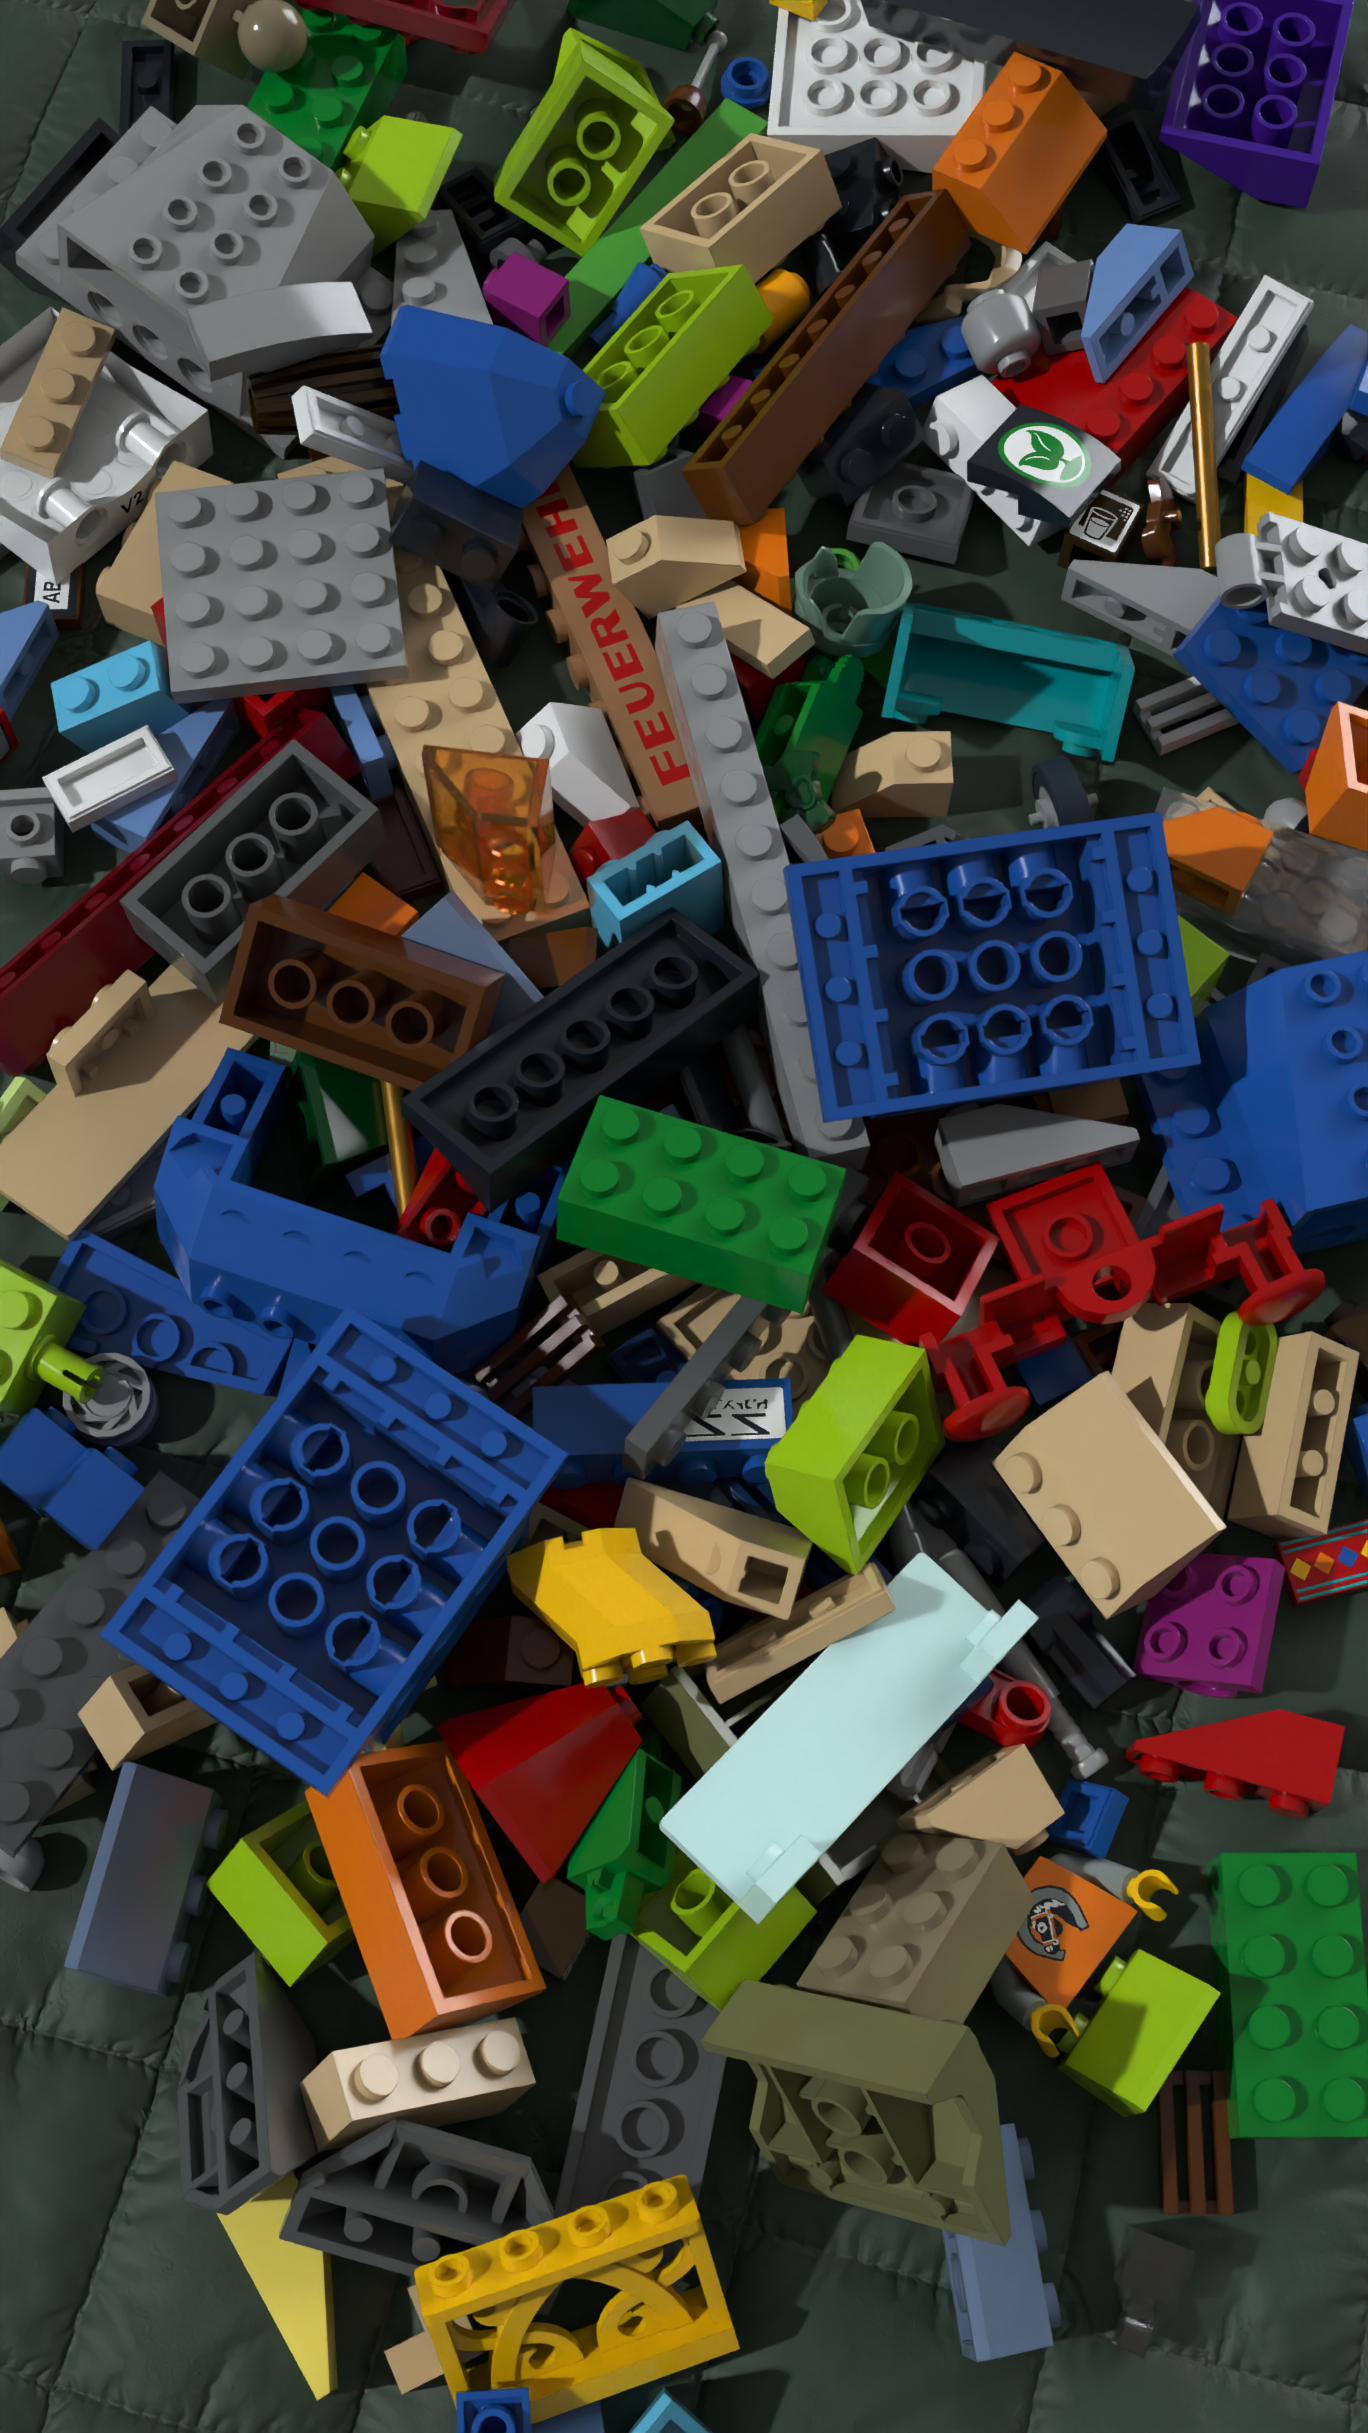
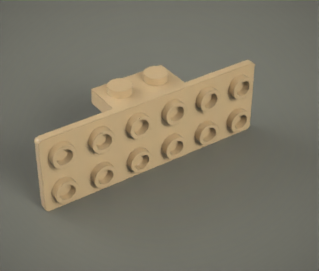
M172 965L149 988L145 980L127 969L114 984L104 986L96 994L91 1008L73 1026H68L61 1030L53 1040L46 1056L57 1085L0 1144V1194L68 1241L73 1240L170 1135L177 1116L185 1118L202 1100L227 1048L245 1053L259 1037L219 1023L224 1002L218 1006Z

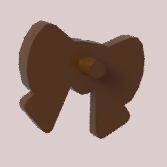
M1165 479L1147 480L1151 502L1148 503L1147 525L1143 529L1141 537L1143 549L1148 558L1152 560L1162 559V566H1174L1179 556L1169 532L1182 529L1181 511L1179 510L1178 503H1175L1172 491Z

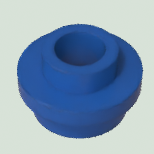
M748 56L737 58L729 64L727 70L722 75V96L724 99L727 97L746 109L760 107L770 99L772 76L761 60Z

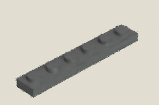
M851 1166L846 1168L839 1211L814 1282L820 1278L832 1260L834 1250L831 1247L841 1235L848 1239L851 1238L860 1228L869 1211V1207L864 1204L869 1178ZM741 1296L627 1435L622 1466L641 1480L646 1478L657 1463L666 1467L682 1448L687 1434L683 1431L696 1415L701 1419H705L713 1411L725 1390V1387L721 1385L733 1369L741 1373L750 1365L761 1347L762 1340L759 1339L760 1335L770 1323L779 1327L787 1319L791 1311Z

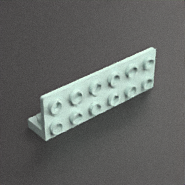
M923 1552L918 1553L887 1585L896 1610L843 1639L830 1644L662 1818L659 1823L660 1830L759 1925L1039 1619L1024 1603L1018 1600L1003 1617L993 1609L988 1611L927 1554Z

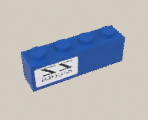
M790 1378L724 1380L721 1384L725 1387L724 1393L713 1411L705 1419H701L696 1415L683 1432L687 1434V1437L675 1458L666 1467L657 1463L646 1478L641 1481L650 1483L651 1481L679 1480L687 1485H704L713 1482L716 1478L743 1477L745 1480L753 1483L769 1482L765 1474L764 1464L768 1452L775 1443L782 1439L793 1423ZM671 1382L532 1387L533 1430L569 1454L568 1461L550 1486L560 1490H573L583 1487L586 1483L614 1482L618 1486L625 1487L628 1477L641 1480L622 1466L625 1438Z

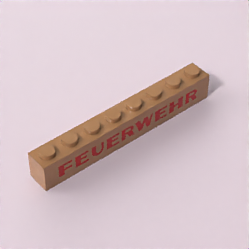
M567 464L541 496L520 510L523 512L516 554L525 553L530 564L525 567L530 588L536 599L545 597L550 608L549 611H546V619L556 644L565 642L571 656L567 657L566 661L574 686L577 690L586 688L592 701L587 704V707L601 708L640 806L635 812L642 810L656 833L663 830H671L687 820L699 834L704 833L706 830L657 654L635 606L612 585L607 546L569 464Z

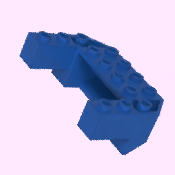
M229 1047L227 1048L192 1119L189 1120L177 1116L172 1126L154 1184L157 1232L191 1303L199 1305L202 1310L214 1317L221 1319L234 1317L258 1325L263 1331L276 1338L290 1339L294 1337L314 1345L319 1344L346 1306L349 1305L451 1375L483 1363L520 1331L539 1284L537 1275L543 1273L556 1242L557 1198L572 1164L571 1160L563 1158L492 1213H489L488 1218L468 1212L451 1253H447L252 1188L251 1179L286 1108V1066Z

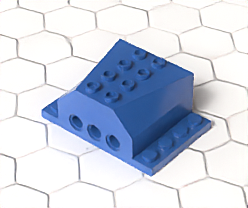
M1161 812L787 865L783 869L823 1123L862 1117L863 1121L966 1104L1009 1099L1103 1084L1133 1075L1201 1064Z
M1368 950L1279 969L1204 1008L1195 1021L1201 1064L1132 1076L1182 1217L1221 1203L1224 1208L1220 1232H1224L1257 1219L1261 1202L1273 1198L1293 1235L1290 1244L1296 1255L1368 1238Z
M347 1305L99 1636L103 1641L329 1799L363 1749L367 1752L383 1749L395 1729L403 1721L507 1573L506 1556L525 1548L529 1538V1515L568 1461L569 1454Z

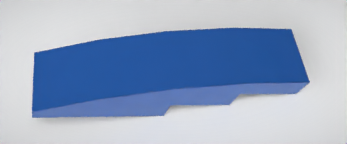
M1349 324L1294 390L1246 456L1240 469L1287 495L1296 488L1331 449L1329 445L1333 434L1350 406L1368 356L1367 332Z

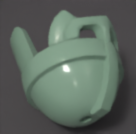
M874 542L870 545L857 570L838 568V562L833 551L828 547L822 546L815 557L801 566L795 573V594L793 595L792 606L793 618L810 628L815 640L812 648L821 656L833 658V661L836 662L838 657L847 654L861 658L871 656L882 650L892 637L897 618L903 610L912 590L911 572L902 556L883 542Z

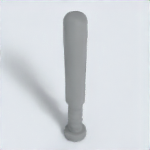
M950 1550L935 1561L986 1610L990 1611L993 1609L1001 1617L1006 1614L980 1572L963 1550ZM1022 1637L998 1665L1005 1674L1012 1678L1035 1683L1045 1691L1051 1704V1716L1047 1727L1053 1732L1055 1739L1060 1742V1746L1072 1760L1071 1774L1076 1780L1083 1781L1109 1762V1758L1103 1749H1094L1088 1743L1086 1736L1081 1733V1729L1075 1724L1074 1719L1069 1716L1067 1709L1062 1706V1702L1058 1698L1059 1690Z

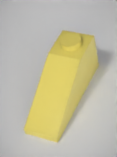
M309 2165L303 2170L298 2168L278 2184L231 2214L223 2215L217 2213L318 2401L338 2389L331 2254L279 2239L281 2225L303 2172L312 2167Z

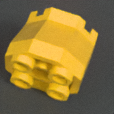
M598 1528L581 1532L583 1539L581 1541L564 1544L563 1537H557L541 1541L506 1556V1566L512 1593L576 1652L585 1688H595L616 1683L624 1679L623 1674H627L630 1685L652 1682L669 1675L666 1664L677 1662L678 1667H686L705 1663L717 1657L714 1646L715 1636L709 1612L641 1553L636 1528Z

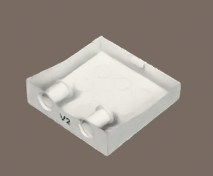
M829 0L814 22L779 8L767 137L821 149L824 155L876 137L887 154L897 158L901 169L932 173L934 165L985 94L987 61L871 27L868 24L860 0Z
M49 307L0 346V448L60 314L52 307ZM110 351L55 478H46L4 461L0 456V543L57 586L82 562L85 563L142 515L147 506L149 491L153 483L158 478L163 479L173 460L197 469L214 454L208 410L130 366Z

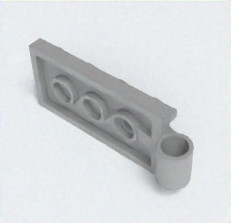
M1268 511L1260 518L1257 524L1258 536L1249 533L1232 534L1224 537L1215 545L1219 594L1222 605L1231 609H1247L1266 600L1269 625L1368 655V544Z

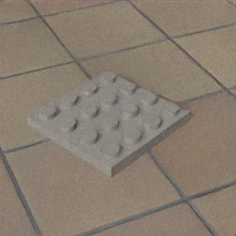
M384 467L155 493L170 688L175 704L408 678L394 547L392 543L388 542L391 521Z

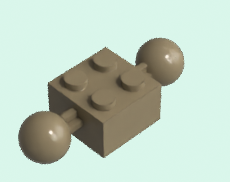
M146 0L149 2L141 24L193 56L241 80H244L251 64L265 72L278 73L286 71L299 62L306 49L307 29L304 20L291 4L283 0Z

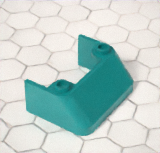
M906 603L901 616L881 717L891 719L894 717L906 722L925 724L927 723L928 715H939L941 711L1051 732L1053 737L1064 741L1062 750L1067 753L1084 757H1095L1098 749L1100 750L1102 760L1114 762L1135 666L1128 647L1113 641L931 605Z

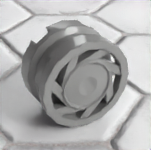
M99 1353L85 1359L92 1364H98L104 1368V1380L102 1384H98L91 1379L90 1381H85L77 1376L79 1380L98 1389L96 1395L84 1404L63 1391V1407L68 1419L77 1425L76 1428L79 1430V1434L91 1445L104 1450L109 1446L116 1450H124L140 1443L152 1431L159 1416V1397L154 1384L147 1377L145 1370L132 1358L119 1353Z

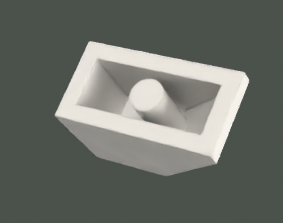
M549 702L515 734L537 787L583 827H585L587 822L632 813L640 808L601 708Z

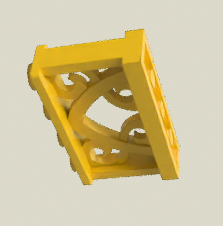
M684 2174L663 2181L649 2183L643 2188L595 2205L581 2207L575 2212L527 2229L516 2230L502 2238L456 2254L443 2256L434 2262L416 2268L414 2271L421 2313L430 2333L455 2407L456 2391L529 2386L531 2422L535 2424L740 2349L700 2214L687 2176ZM682 2239L680 2248L672 2260L656 2271H653L662 2259L663 2245ZM695 2265L701 2285L678 2293L671 2284L682 2278ZM570 2278L585 2279L622 2290L604 2307L598 2322L569 2332L560 2326L550 2323H531L544 2301L564 2280ZM472 2313L474 2319L480 2324L496 2327L488 2330H470L459 2326L453 2320ZM460 2350H489L488 2362L466 2370Z

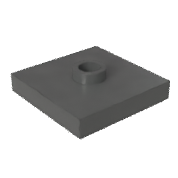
M899 461L857 498L848 524L846 540L868 545L874 542H883L898 552L955 565L976 493L967 485L965 479L958 474Z

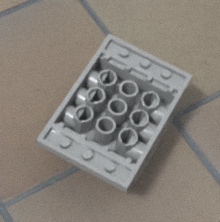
M196 105L178 125L153 106H150L15 252L16 265L90 319L115 328L116 338L283 460L300 442L299 435L256 434L250 416L246 376L263 371V366L261 365L210 382L189 330L187 309L223 298L288 285L317 282H352L373 332V338L335 351L382 345L386 341L391 329L394 283L371 267L375 236L336 174L244 105Z

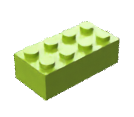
M744 264L668 273L582 370L606 393L586 442L571 459L577 468L649 467L660 461L668 451L667 445L681 429L695 421L699 415L698 409L708 397L728 382L730 378L729 373L737 363L760 344L759 338L772 324L774 318Z

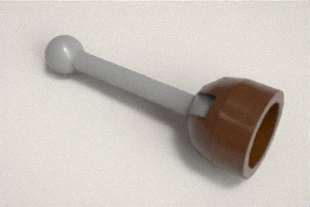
M713 31L708 36L707 45L709 48L692 84L678 85L665 101L663 108L675 121L671 129L678 133H695L705 119L707 103L701 88L717 54L724 51L727 47L728 39L722 31Z

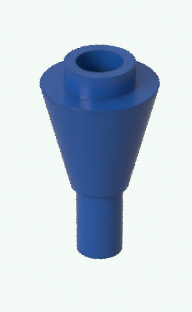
M641 262L636 264L612 306L611 314L588 336L589 342L598 352L668 274L662 267L655 263H652L650 266Z

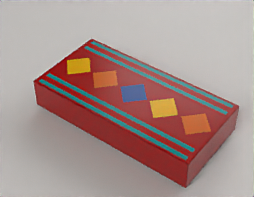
M1368 1519L1330 1528L1327 1531V1535L1295 1537L1277 1542L1272 1547L1276 1560L1285 1567L1283 1581L1293 1608L1368 1588Z

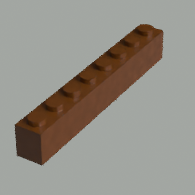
M946 188L904 195L682 469L683 476L708 519L733 521L741 527H747L760 521L767 514L768 506L780 490L795 478L796 470L805 458L823 442L824 434L837 417L851 406V399L862 385L877 373L879 364L887 353L905 337V330L920 312L930 305L931 297L940 285L955 273L958 262L972 246V243Z

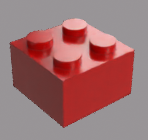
M895 1171L869 1207L865 1220L857 1232L850 1238L821 1291L905 1345L919 1348V1336L930 1331L936 1343H940L962 1316L1001 1238Z

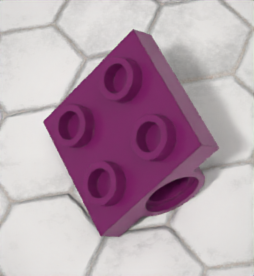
M1199 1553L1154 1597L1147 1600L1133 1672L1145 1681L1172 1683L1188 1692L1213 1698H1236L1238 1691L1262 1693L1285 1567L1276 1559Z

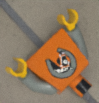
M1059 1853L1050 1859L1039 1856L1023 1875V1879L1036 1902L988 1982L996 2003L1025 2029L1033 2032L1045 2055L1051 2058L1059 2055L1055 2044L1048 2037L1054 2029L1066 2028L1071 2031L1074 2037L1077 2038L1079 2036V2031L1066 2008L1138 1911L1129 1904L1136 1903L1154 1921H1162L1167 1917V1914L1160 1906L1150 1902L1151 1896L1161 1889L1178 1894L1177 1887L1161 1871L1151 1869L1140 1873L1137 1870L1107 1859Z

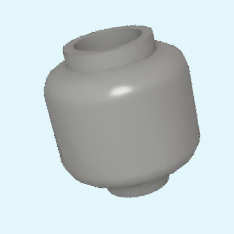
M994 289L975 298L968 305V313L961 324V332L976 368L987 374L1000 373L1003 378L1013 377L1022 373L1031 365L1030 358L1037 352L1042 341L1040 331L1024 297L1016 293H1007L1004 289Z

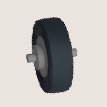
M1064 755L1044 760L1032 767L1031 782L1036 813L1028 815L1031 826L1040 824L1042 829L1094 821L1091 806L1099 804L1096 793L1087 795L1078 773Z

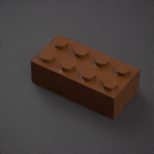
M272 894L249 904L219 1023L413 1091L487 1038L505 974L289 898Z

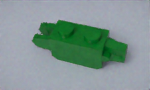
M852 654L842 655V657H838V661L834 664L833 658L814 656V658L810 659L811 662L808 663V669H805L801 681L785 682L776 686L754 739L763 772L767 766H775V763L788 752L796 750L816 751L820 754L821 759L817 778L820 781L824 796L823 800L827 803L863 714V711L855 704L861 689V682H864L863 677L865 676V668L860 660L861 657H856ZM786 791L769 792L777 818L793 808L785 800Z
M639 1725L636 1729L643 1739L578 1838L569 1855L567 1879L585 1890L586 1930L604 1941L614 1939L617 1935H626L634 1931L643 1895L664 1888L675 1871L676 1845L660 1830L659 1823L680 1800L682 1777L672 1768L661 1762L662 1749L660 1744L662 1742L660 1739L662 1736L650 1726L642 1727Z

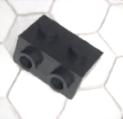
M876 137L824 155L842 208L825 222L823 228L816 235H828L833 242L832 245L836 253L866 243L898 203L899 188L903 186L902 169L897 158L893 155L889 156Z

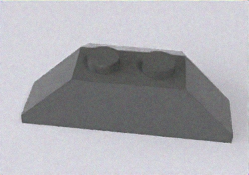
M253 1952L205 1988L199 2008L205 2013L191 2038L177 2088L182 2201L192 2207L223 2215L231 2214L266 2192L321 2153L318 2152L300 2088V2083L317 2067L315 2040L265 1959L256 1952Z
M396 2117L303 2172L281 2225L279 2239L415 2278L414 2271L416 2268L434 2262L443 2256L471 2249L502 2238L516 2230L527 2229L558 2217L531 2157ZM562 2283L554 2289L537 2313L548 2316Z

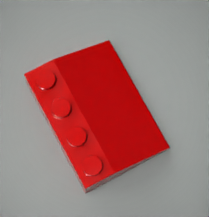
M1184 287L1105 383L1095 382L1084 348L1047 356L1041 341L1037 352L1030 358L1031 365L1025 371L1009 378H1003L999 373L991 384L1016 408L1021 404L1061 418L1090 434L1121 459V470L1105 487L1110 489L1190 401L1186 346L1197 342L1209 343L1211 366L1239 318L1196 290Z

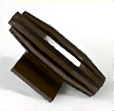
M384 344L332 351L266 374L263 370L247 375V400L256 434L299 435L291 397L303 385L395 422L394 415L401 413L393 379L385 380L379 355ZM307 447L311 462L330 456Z

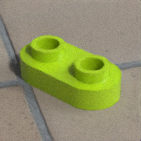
M1234 1311L1226 1316L1221 1325L1219 1335L1216 1337L1217 1348L1210 1385L1205 1396V1409L1214 1427L1223 1434H1253L1261 1427L1265 1418L1278 1348L1277 1333L1274 1324L1263 1327L1249 1326L1242 1323L1238 1318L1237 1311Z

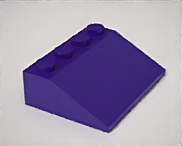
M1192 0L1191 3L1200 6L1202 19L1175 69L1159 140L1255 199L1306 209L1322 158L1355 0Z

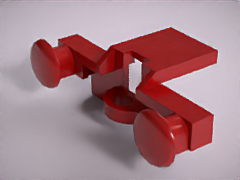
M1100 1161L986 1204L985 1217L993 1233L1001 1238L999 1245L1017 1282L981 1296L978 1328L940 1343H936L931 1331L919 1336V1348L926 1349L933 1386L936 1392L940 1393L947 1390L956 1409L943 1421L940 1429L945 1437L951 1441L973 1442L991 1437L1020 1419L1030 1406V1393L1024 1387H1007L999 1369L1065 1344L1067 1334L1061 1322L1075 1316L1083 1321L1099 1324L1124 1321L1139 1312L1150 1296L1161 1306L1241 1274L1251 1296L1239 1307L1237 1311L1238 1318L1242 1323L1249 1326L1264 1327L1284 1321L1314 1303L1326 1287L1324 1271L1319 1269L1304 1270L1290 1244L1293 1235L1273 1198L1261 1202L1257 1219L1224 1232H1220L1224 1208L1221 1203L1164 1224L1160 1226L1157 1235L1140 1241ZM1114 1283L1121 1299L1114 1301L1105 1300L1098 1296L1094 1290Z

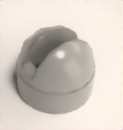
M1285 798L1273 802L1266 809L1263 819L1266 829L1274 832L1272 837L1274 841L1286 849H1290L1303 837L1309 828L1307 805L1294 798Z
M32 1836L14 1859L0 1849V1879L25 1892L31 1891L40 1877L45 1863L42 1848Z

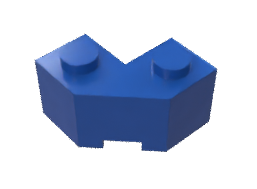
M50 1406L44 1414L37 1408H28L0 1442V1485L41 1517L51 1519L67 1535L86 1549L96 1551L146 1490V1488L133 1479L138 1473L139 1468L111 1446L103 1454L96 1448L84 1447L74 1439L79 1432L76 1428L77 1425L55 1408Z

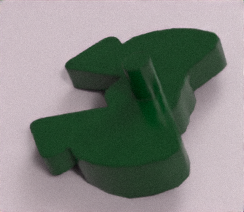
M796 750L788 752L775 763V766H767L764 771L769 792L786 791L785 800L793 807L777 818L778 824L781 825L799 814L814 835L827 830L836 819L835 812L823 800V792L820 781L817 778L821 759L820 754L816 751Z

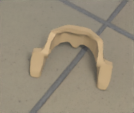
M965 228L968 236L976 238L989 246L995 255V264L989 279L971 284H949L945 286L944 293L933 299L930 305L916 316L915 322L919 324H933L957 317L961 312L962 303L971 302L983 293L999 289L1015 276L1021 268L1022 253Z

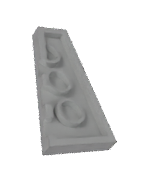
M430 209L425 220L397 239L391 327L400 306L404 305L493 325L451 209L435 211Z

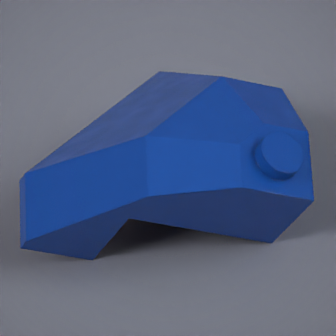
M410 305L400 306L379 355L385 380L393 379L401 413L394 415L404 461L412 460L415 471L420 460L518 510H521L541 496L583 446L606 393L569 358L508 328Z

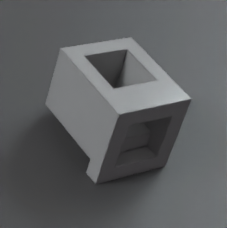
M46 787L0 790V870L6 881L15 880L24 884H36L43 882L46 878L64 877V817Z

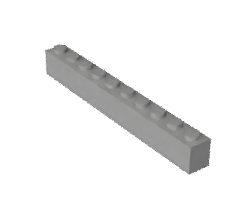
M715 601L657 613L656 654L709 845L722 861L723 895L742 960L760 973L756 1014L794 1151L796 1154L839 1167L847 1168L851 1166L855 1170H861L870 1148L863 1118L823 1123L783 869L790 865Z

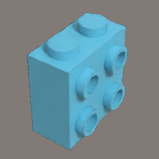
M688 820L671 830H663L654 834L647 840L644 846L619 860L613 859L604 863L596 870L594 875L586 879L592 928L598 929L597 948L602 955L609 952L670 907L676 909L710 936L725 927L722 861Z

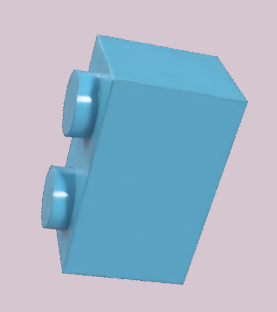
M151 640L51 683L59 733L88 754L146 725L149 726L154 736L194 712L193 702L184 704L174 703L170 688L168 654Z

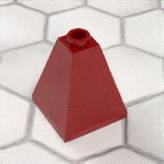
M584 1683L447 1719L437 1726L436 1729L475 1793L541 1883L544 1884L556 1874L643 1739L633 1725L644 1717L621 1685L609 1692L605 1686L585 1688Z

